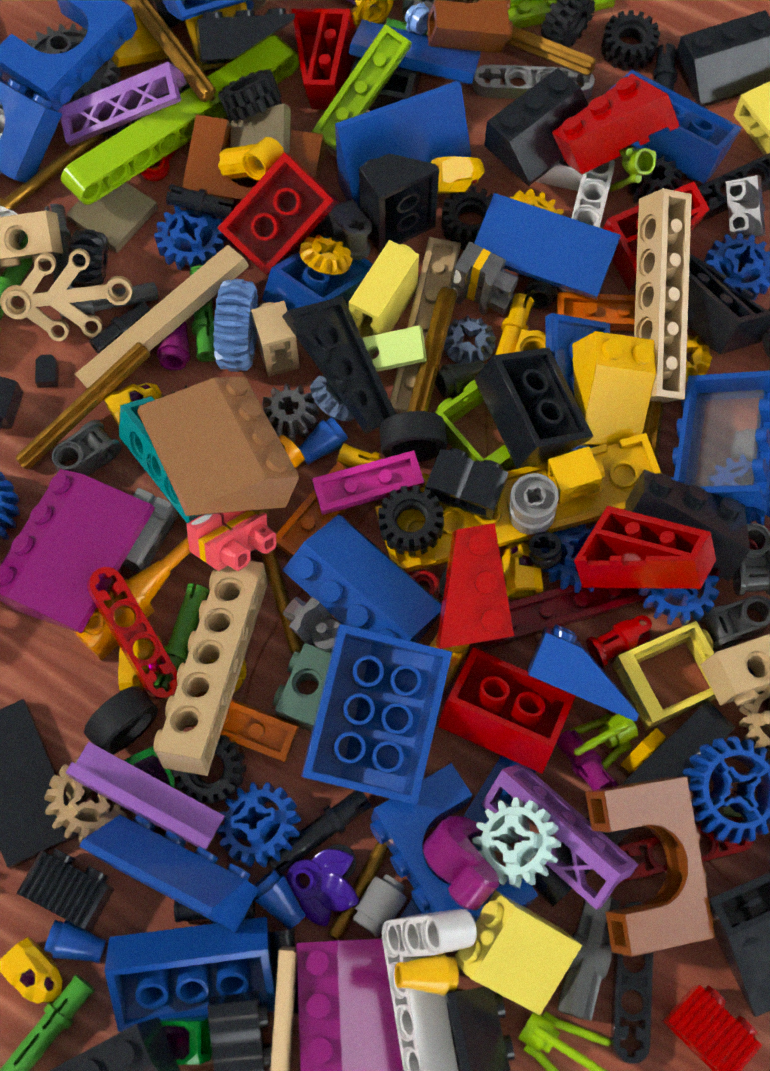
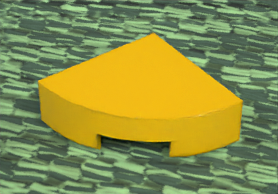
M658 728L654 729L622 761L621 765L629 773L634 772L665 741L666 736Z

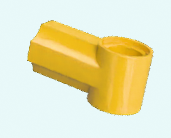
M265 137L257 144L224 149L219 154L220 161L218 167L223 176H229L231 179L250 177L259 181L284 153V149L277 140Z

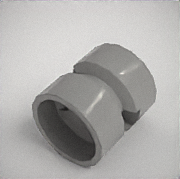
M533 473L520 477L513 484L510 494L509 519L513 527L520 533L536 535L546 532L552 526L559 500L558 489L555 483L545 475Z

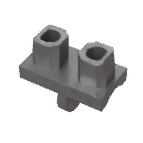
M756 175L726 181L730 237L732 240L736 238L738 233H742L743 239L749 238L751 235H755V237L766 236L764 222L765 204H763L761 176Z
M295 597L283 612V615L292 622L289 627L305 643L325 652L332 651L337 627L340 625L338 621L315 598L311 597L305 603L298 597Z

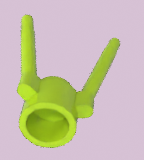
M633 147L619 150L620 155L623 157V169L629 174V177L610 185L609 192L623 188L631 183H640L642 175H648L654 170L656 152L649 148Z
M610 713L597 720L567 729L570 731L574 729L578 734L600 728L598 736L576 748L573 753L575 756H579L603 742L608 748L615 746V749L601 762L605 769L621 754L631 749L629 741L638 737L639 734L633 720L619 714L612 716Z
M547 1011L543 1015L533 1012L518 1037L519 1040L526 1044L523 1051L534 1057L546 1071H559L540 1051L542 1049L549 1053L552 1047H555L590 1071H607L596 1062L558 1039L560 1032L555 1028L604 1046H610L611 1040L595 1032L560 1020Z

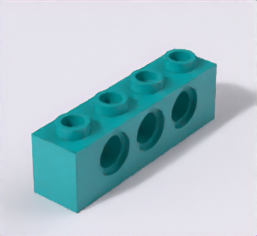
M150 396L121 405L119 438L186 523L201 516H186L137 412L140 405L154 401L153 397Z

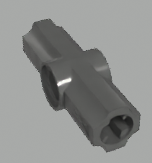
M608 897L604 905L596 910L584 899L577 931L572 934V937L583 946L566 972L557 1003V1011L579 1019L592 1021L601 979H605L612 957L605 912L619 909L620 901Z

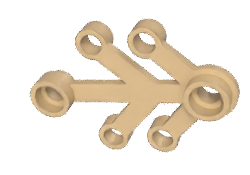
M78 248L71 252L68 258L69 263L51 288L45 292L33 293L44 275L51 274L57 265L55 257L45 252L39 254L35 259V267L22 285H12L4 290L0 298V305L7 316L13 319L29 318L47 331L49 337L54 341L66 339L70 330L69 325L62 319H51L37 307H53L81 327L82 332L86 336L95 337L102 330V320L96 315L88 316L71 303L107 298L114 305H123L130 300L133 286L126 277L114 276L108 280L107 284L67 289L77 274L85 270L90 263L89 253L84 249ZM76 254L83 255L86 263L84 265H77L73 260V256ZM40 259H49L51 268L43 269L39 264ZM120 283L124 285L126 292L124 294H117L114 292L113 286ZM20 296L24 300V306H15L12 298ZM94 321L97 323L98 329L90 331L87 329L86 323ZM53 326H62L65 333L63 335H56L53 332Z

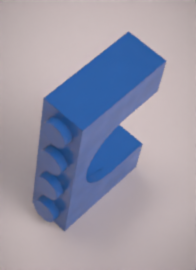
M57 0L61 13L87 30L83 41L67 52L48 54L34 49L18 37L10 34L0 44V71L3 72L1 77L6 81L12 78L28 87L26 93L34 96V93H38L53 101L51 107L58 111L71 100L73 94L84 83L88 82L106 61L113 57L114 53L127 40L133 37L138 29L133 9L121 0Z
M0 71V102L5 115L4 130L0 138V172L13 180L26 182L37 173L62 113L51 107L53 101L38 93H34V96L26 93L28 89L26 85L12 78H9L8 81L1 78L3 72Z
M452 763L423 779L417 805L389 799L374 808L371 817L372 823L370 828L374 837L381 845L386 843L393 854L390 860L395 871L401 878L406 876L414 888L411 891L413 900L422 912L428 911V913L465 909L449 895L448 888L450 885L441 881L432 873L423 854V838L425 834L436 824L465 808L472 797V793ZM508 878L504 885L499 883L496 889L499 893L524 907L531 905L538 896L532 885L527 883L524 878H522L520 888L510 885ZM493 893L478 910L465 909L471 914L475 923Z

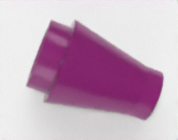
M183 322L163 339L156 354L160 365L168 370H181L190 360L186 322Z

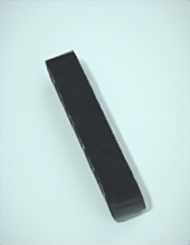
M708 700L621 785L665 777H686L682 773L684 769L695 768L689 760L691 755L698 754L701 756L700 746L704 744L712 746L714 739H725L736 726ZM633 828L602 833L617 845ZM561 842V847L556 848L558 858L565 864L573 863L571 849ZM545 864L544 866L547 868L549 875L546 877L539 872L534 874L536 884L533 887L554 907L572 887ZM592 869L585 870V875H587Z

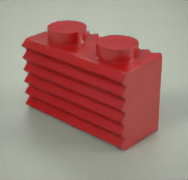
M701 985L692 986L662 1022L711 1071H742L763 1046L755 1038L758 1033L757 1030L742 1016L733 1017L724 1008V1005L727 1003L726 1000L709 985L706 988Z

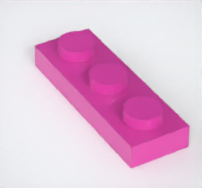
M414 450L312 478L322 515L390 497V492L394 489L397 494L400 493L402 486L407 485V490L411 491L413 490V485L422 488L425 483Z

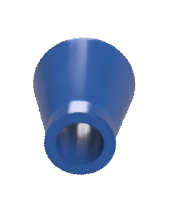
M330 417L327 421L322 419L298 448L302 452L306 464L310 465L313 461L340 449L343 445L342 443L348 439V436L335 419Z
M273 869L254 884L259 890L253 901L279 920L287 930L295 927L306 916L284 874L279 875Z
M55 920L49 932L44 951L53 954L52 958L99 963L107 940L99 938L67 920L64 922Z

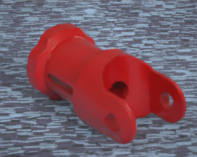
M640 615L631 620L618 622L613 625V630L597 638L593 636L587 638L586 645L590 655L602 668L607 666L609 660L647 642L650 638L649 630L652 627V621L649 617ZM645 621L646 625L643 626L639 622Z

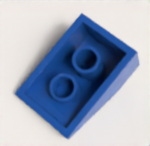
M297 252L271 267L262 300L266 303L285 301L288 311L343 296L347 306H349L348 302L371 269L373 263L365 258L352 260L349 270L343 274H323L305 264L300 257V253Z
M557 624L554 625L553 630L544 627L528 664V675L633 721H637L639 714L631 701L584 646L576 640L575 632Z

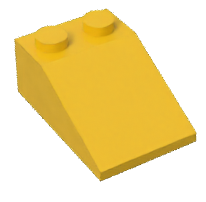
M595 331L573 343L574 398L593 434L589 441L581 445L596 447L606 444L610 446L619 443V440L642 434L656 375L654 340Z

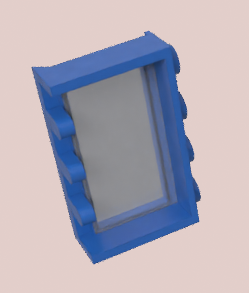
M770 370L688 376L685 399L681 400L683 417L677 420L679 445L674 447L672 454L675 473L674 477L670 478L689 486H699L706 492L723 498H733L740 504L745 505V508L754 507L767 512L770 487Z

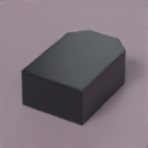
M51 354L40 355L35 361V383L38 388L58 386V362Z

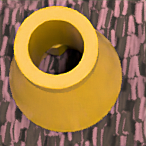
M441 953L407 962H397L394 977L397 988H409L445 996L448 991L456 990L459 973L456 959Z

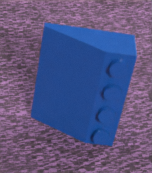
M459 80L335 123L338 184L346 201L354 200L359 209V167L363 166L370 159L380 158L388 153L429 163L438 157H471L462 86Z
M340 624L337 627L301 777L417 805L452 652Z

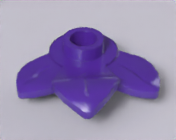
M324 849L313 860L301 859L289 868L287 882L294 895L300 899L301 909L305 912L309 921L317 925L327 926L330 921L331 910L344 911L359 903L356 892L348 881L342 877L353 862L354 857L351 854L338 849ZM301 873H305L309 876V886H304L301 884Z

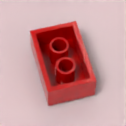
M284 152L217 229L265 275H269L271 267L289 258L339 201L291 154Z
M473 647L446 700L438 727L543 774L576 696L529 676L528 671Z

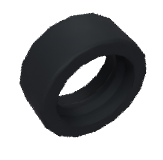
M409 411L398 413L388 417L380 425L381 452L385 458L414 450L418 462L437 457L440 449L446 450L448 446L445 421L442 416L433 412Z
M131 686L112 696L96 710L86 723L84 734L92 744L112 755L132 744L151 726L157 717L158 708L139 686Z

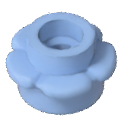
M424 3L413 5L406 12L405 22L408 23L406 25L408 32L422 35L427 31V17L430 11Z

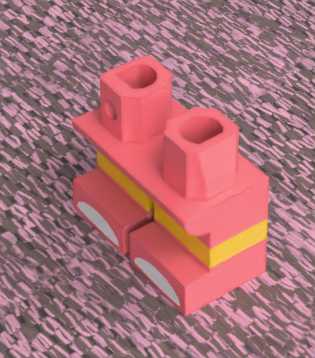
M252 510L203 514L186 524L189 552L218 571L226 566L239 571L248 565L251 560V551L257 549L261 553L267 554L276 547V533L267 526V514L264 512L258 515Z

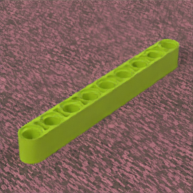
M279 36L269 37L207 77L216 88L213 101L207 100L202 102L190 87L180 94L181 102L144 116L71 162L63 170L61 182L83 204L90 205L161 160L164 156L166 157L189 142L192 138L196 114L222 119L226 118L227 114L218 97V93L222 91V88L229 86V83L239 80L242 76L246 77L249 73H256L258 70L264 71L265 69H269L272 72L275 82L278 84L297 70L300 64L298 53Z

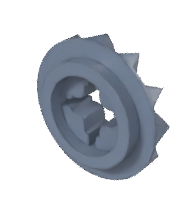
M467 315L464 319L460 320L454 318L453 322L449 325L444 345L446 355L458 364L479 360L485 362L494 352L496 344L492 325L488 326L485 324L481 317L473 319ZM463 332L469 337L476 336L475 346L470 342L463 343Z
M318 376L310 386L311 394L318 407L335 419L341 421L353 420L354 417L327 379L323 376Z

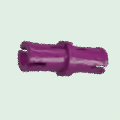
M566 730L559 736L556 743L558 748L570 760L573 772L578 777H582L591 790L618 786L616 780L603 767L601 757L595 750L586 751L579 756L574 755V750L584 744L576 730Z

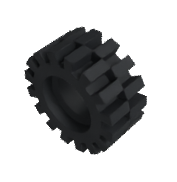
M557 0L556 3H552L550 6L551 11L546 13L544 17L546 20L541 25L543 28L541 30L542 37L566 47L573 46L576 43V39H580L582 36V31L586 30L589 26L587 24L588 21L592 20V13L595 11V1Z
M629 10L628 15L621 11L618 12V17L613 15L610 18V22L607 21L601 44L602 55H605L607 63L613 60L612 66L614 68H617L620 64L623 65L622 71H627L628 66H631L632 70L637 71L639 65L643 69L647 67V63L653 61L659 43L660 31H658L659 26L657 22L652 24L653 18L651 16L644 19V12L639 11L637 16L634 15V10ZM632 37L641 43L630 45L624 43L620 38Z
M269 69L249 73L246 77L242 76L239 80L229 83V86H225L218 93V97L230 121L245 120L248 116H256V113L266 111L267 107H272L282 97Z
M471 186L470 192H459V195L452 193L450 194V199L446 198L444 201L441 229L444 230V237L446 239L450 238V241L461 243L460 249L465 250L469 242L475 243L482 222L476 225H468L461 222L458 217L465 212H474L482 216L484 220L493 194L491 193L486 197L487 190L483 188L478 193L476 192V186Z
M406 485L401 487L400 493L397 494L394 489L390 492V499L386 497L383 499L382 508H379L378 521L383 541H387V546L390 549L395 547L399 554L403 555L404 551H409V556H416L415 551L420 550L424 554L428 552V546L434 548L437 545V538L441 539L443 534L444 516L443 508L439 505V499L436 495L432 498L430 490L425 488L424 492H420V486L413 485L412 491H408ZM408 509L420 511L425 517L424 526L416 532L402 530L397 524V519L403 511Z
M220 735L214 753L223 763V773L220 779L214 783H208L203 781L198 774L173 770V777H177L179 783H176V786L179 790L183 789L187 796L196 799L200 803H215L234 794L236 788L242 784L244 780L242 775L246 772V765H243L242 759H245L244 753H240L237 749L240 746L236 742H231L229 740L230 737Z

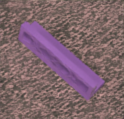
M168 61L63 105L59 112L62 113L61 123L65 142L70 146L181 102L179 88L186 85L184 73ZM168 92L170 93L169 95H166V96L161 97V98H159V99L156 98V97H159V96H161V95H164V94H166V93H168ZM134 106H137V108H134V109H132V110H128L129 108H132V107H134ZM107 117H110L109 119H107V120H105V121H103V122L100 121V120H102V119H105V118H107ZM73 127L77 130L82 128V130L74 133Z
M89 741L77 762H72L66 771L69 778L160 828L179 836L197 848L207 849L224 818V815Z
M519 763L501 770L481 804L486 810L489 809L497 813L499 809L496 801L504 789L512 798L518 797L523 801L524 807L531 800L538 805V811L545 809L551 815L547 822H553L559 828L551 837L563 842L571 849L573 863L565 864L558 858L556 848H552L551 854L558 861L557 863L547 861L546 864L596 910L604 905L616 885L630 877L638 866L631 857L602 832L592 831L590 822L528 767ZM519 836V840H520L521 842H522V840H525V839H523L522 837ZM593 869L606 880L598 893L587 884L585 870Z

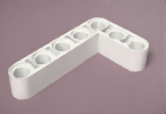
M562 160L535 182L578 191L571 218L600 228L615 162L611 160L581 174L566 164L565 160ZM557 287V292H571Z
M457 909L387 920L382 927V941L404 1071H458L445 996L409 988H397L394 972L397 962H407L473 946L476 941L474 919L467 910Z

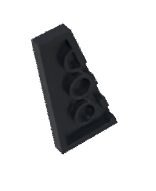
M343 296L291 309L282 315L287 325L365 434L379 430L384 420L396 415Z

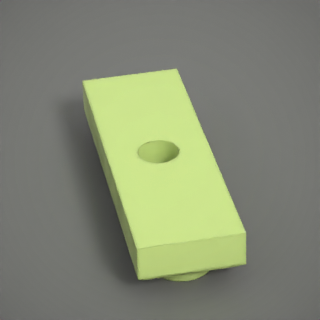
M420 325L362 338L371 359L373 354L379 351V355L372 359L377 372L427 361L423 329Z

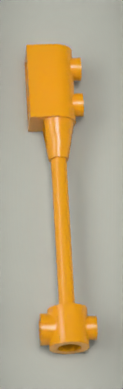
M280 435L278 438L296 469L305 458L299 448L289 438ZM188 536L161 561L158 560L129 579H124L146 618L154 612L150 602L171 574L170 571L191 553L189 552ZM111 591L109 593L111 600L104 604L109 609L115 602L125 598L122 593L115 598ZM119 607L114 612V620L121 627H129L134 622V613L128 607ZM98 608L94 611L82 633L73 631L101 661L119 645Z

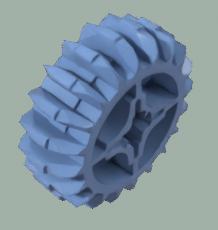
M245 279L223 281L218 290L216 309L214 310L213 347L215 349L216 363L220 369H228V371L239 372V370L248 371L253 365V359H255L257 341L251 309L259 307L258 295L254 283L245 281Z

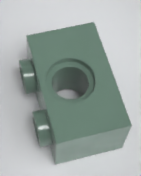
M304 643L300 653L294 652L287 672L291 673L286 686L281 684L278 687L272 705L276 706L275 712L278 717L299 724L300 728L312 732L331 655L330 652L322 651L307 643ZM307 680L318 684L317 690L309 695L298 691L300 684Z

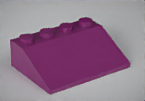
M60 469L57 475L50 481L47 491L39 504L32 510L29 520L20 534L13 540L9 552L0 564V601L14 611L82 633L97 608L87 589V581L90 575L101 567H112L119 571L155 507L150 503L84 474ZM102 575L98 576L100 582L96 585V589L98 591H107L113 579H104Z
M382 939L297 943L301 1071H404Z

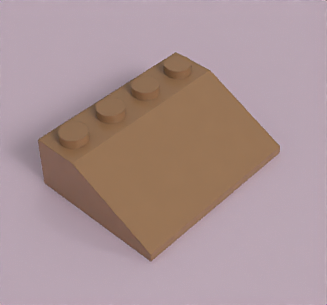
M246 377L211 378L138 407L137 412L186 516L284 508L287 506L298 482L299 475Z

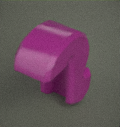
M449 816L438 825L424 842V857L431 869L439 877L451 884L448 891L453 900L465 909L478 910L498 888L499 877L474 847L473 838L479 837L483 833L476 826L477 823L466 817Z

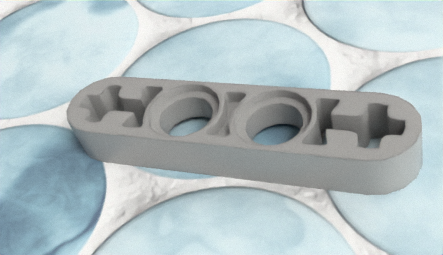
M488 64L476 69L473 89L476 94L482 97L517 99L559 68L576 84L577 82L582 83L583 87L581 89L585 98L588 99L592 95L595 79L592 73L590 76H585L565 67ZM521 78L526 84L517 87L512 85L510 80ZM484 79H490V83H484ZM501 79H504V85L500 84Z

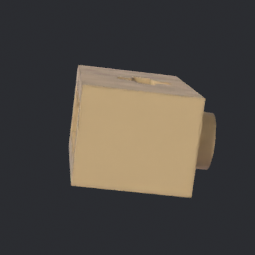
M285 301L277 303L268 302L260 305L258 308L251 309L256 341L268 377L300 368L296 336L282 317L287 312Z

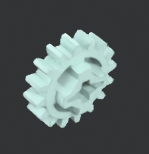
M518 797L513 798L511 807L500 800L498 801L499 811L497 813L489 809L485 811L489 819L486 824L477 822L476 826L483 833L482 836L473 838V843L482 847L479 853L498 874L500 884L504 885L509 878L510 885L520 888L522 878H524L530 885H535L534 874L539 872L547 877L549 872L544 865L547 861L551 863H557L558 861L551 854L552 848L561 847V842L551 837V835L556 833L559 828L555 823L547 822L551 815L545 809L538 811V805L531 800L526 803L525 807L523 801ZM527 818L536 824L539 833L529 831L530 824L527 822ZM519 836L525 839L522 840V842L515 843L514 849L507 845L512 844V842H517ZM494 851L503 853V862L506 863V867L500 864Z

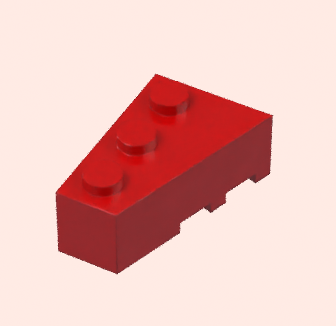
M291 8V14L295 13V19L293 20L294 32L298 45L303 84L311 109L326 110L348 79L353 56L349 54V49L356 33L351 9Z
M630 74L628 77L620 79L605 94L593 99L578 114L566 119L552 134L565 163L579 173L584 174L621 156L619 150L637 141L640 146L650 142L649 135L665 127L672 131L680 127L669 95L641 78Z
M694 181L674 189V191L692 194L691 232L699 225L709 211V207ZM639 205L608 218L602 228L621 235L612 261L628 290L636 285Z
M608 505L574 559L583 588L701 589L716 562L711 532Z
M495 523L457 529L452 533L446 584L435 648L443 649L514 636Z

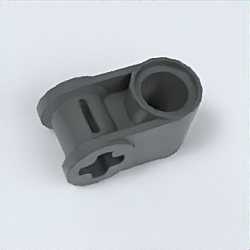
M354 200L338 203L321 221L325 234L335 242H343V247L351 250L350 257L353 260L368 257L371 245L368 242V235L372 231L371 220L363 214Z
M95 419L86 423L79 431L58 444L52 452V461L57 472L63 469L89 476L103 465L115 459L120 453L122 445L117 440H112L104 431L102 422ZM69 460H78L71 466H64Z
M758 523L747 524L748 536L755 541L758 550L750 549L733 575L734 592L737 596H742L745 592L765 591L767 595H770V531Z
M755 595L729 605L715 607L709 613L704 612L700 622L705 623L714 644L713 651L729 648L743 640L763 633L770 624V600L765 596ZM747 610L759 612L763 622L752 621L747 615Z

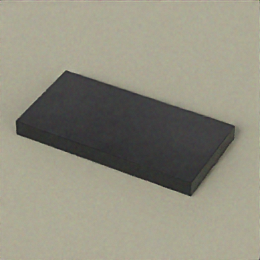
M24 699L0 709V850L9 869H13L37 857L41 850L48 852L78 837V833L73 832L68 839L65 838L64 834L67 829L65 826L62 825L55 829L52 827L57 818L56 814L46 815L45 813L48 805L53 802L45 800L44 797L48 789H53L49 783L57 773L29 706ZM63 792V800L66 806L69 804V802L67 800L65 792Z

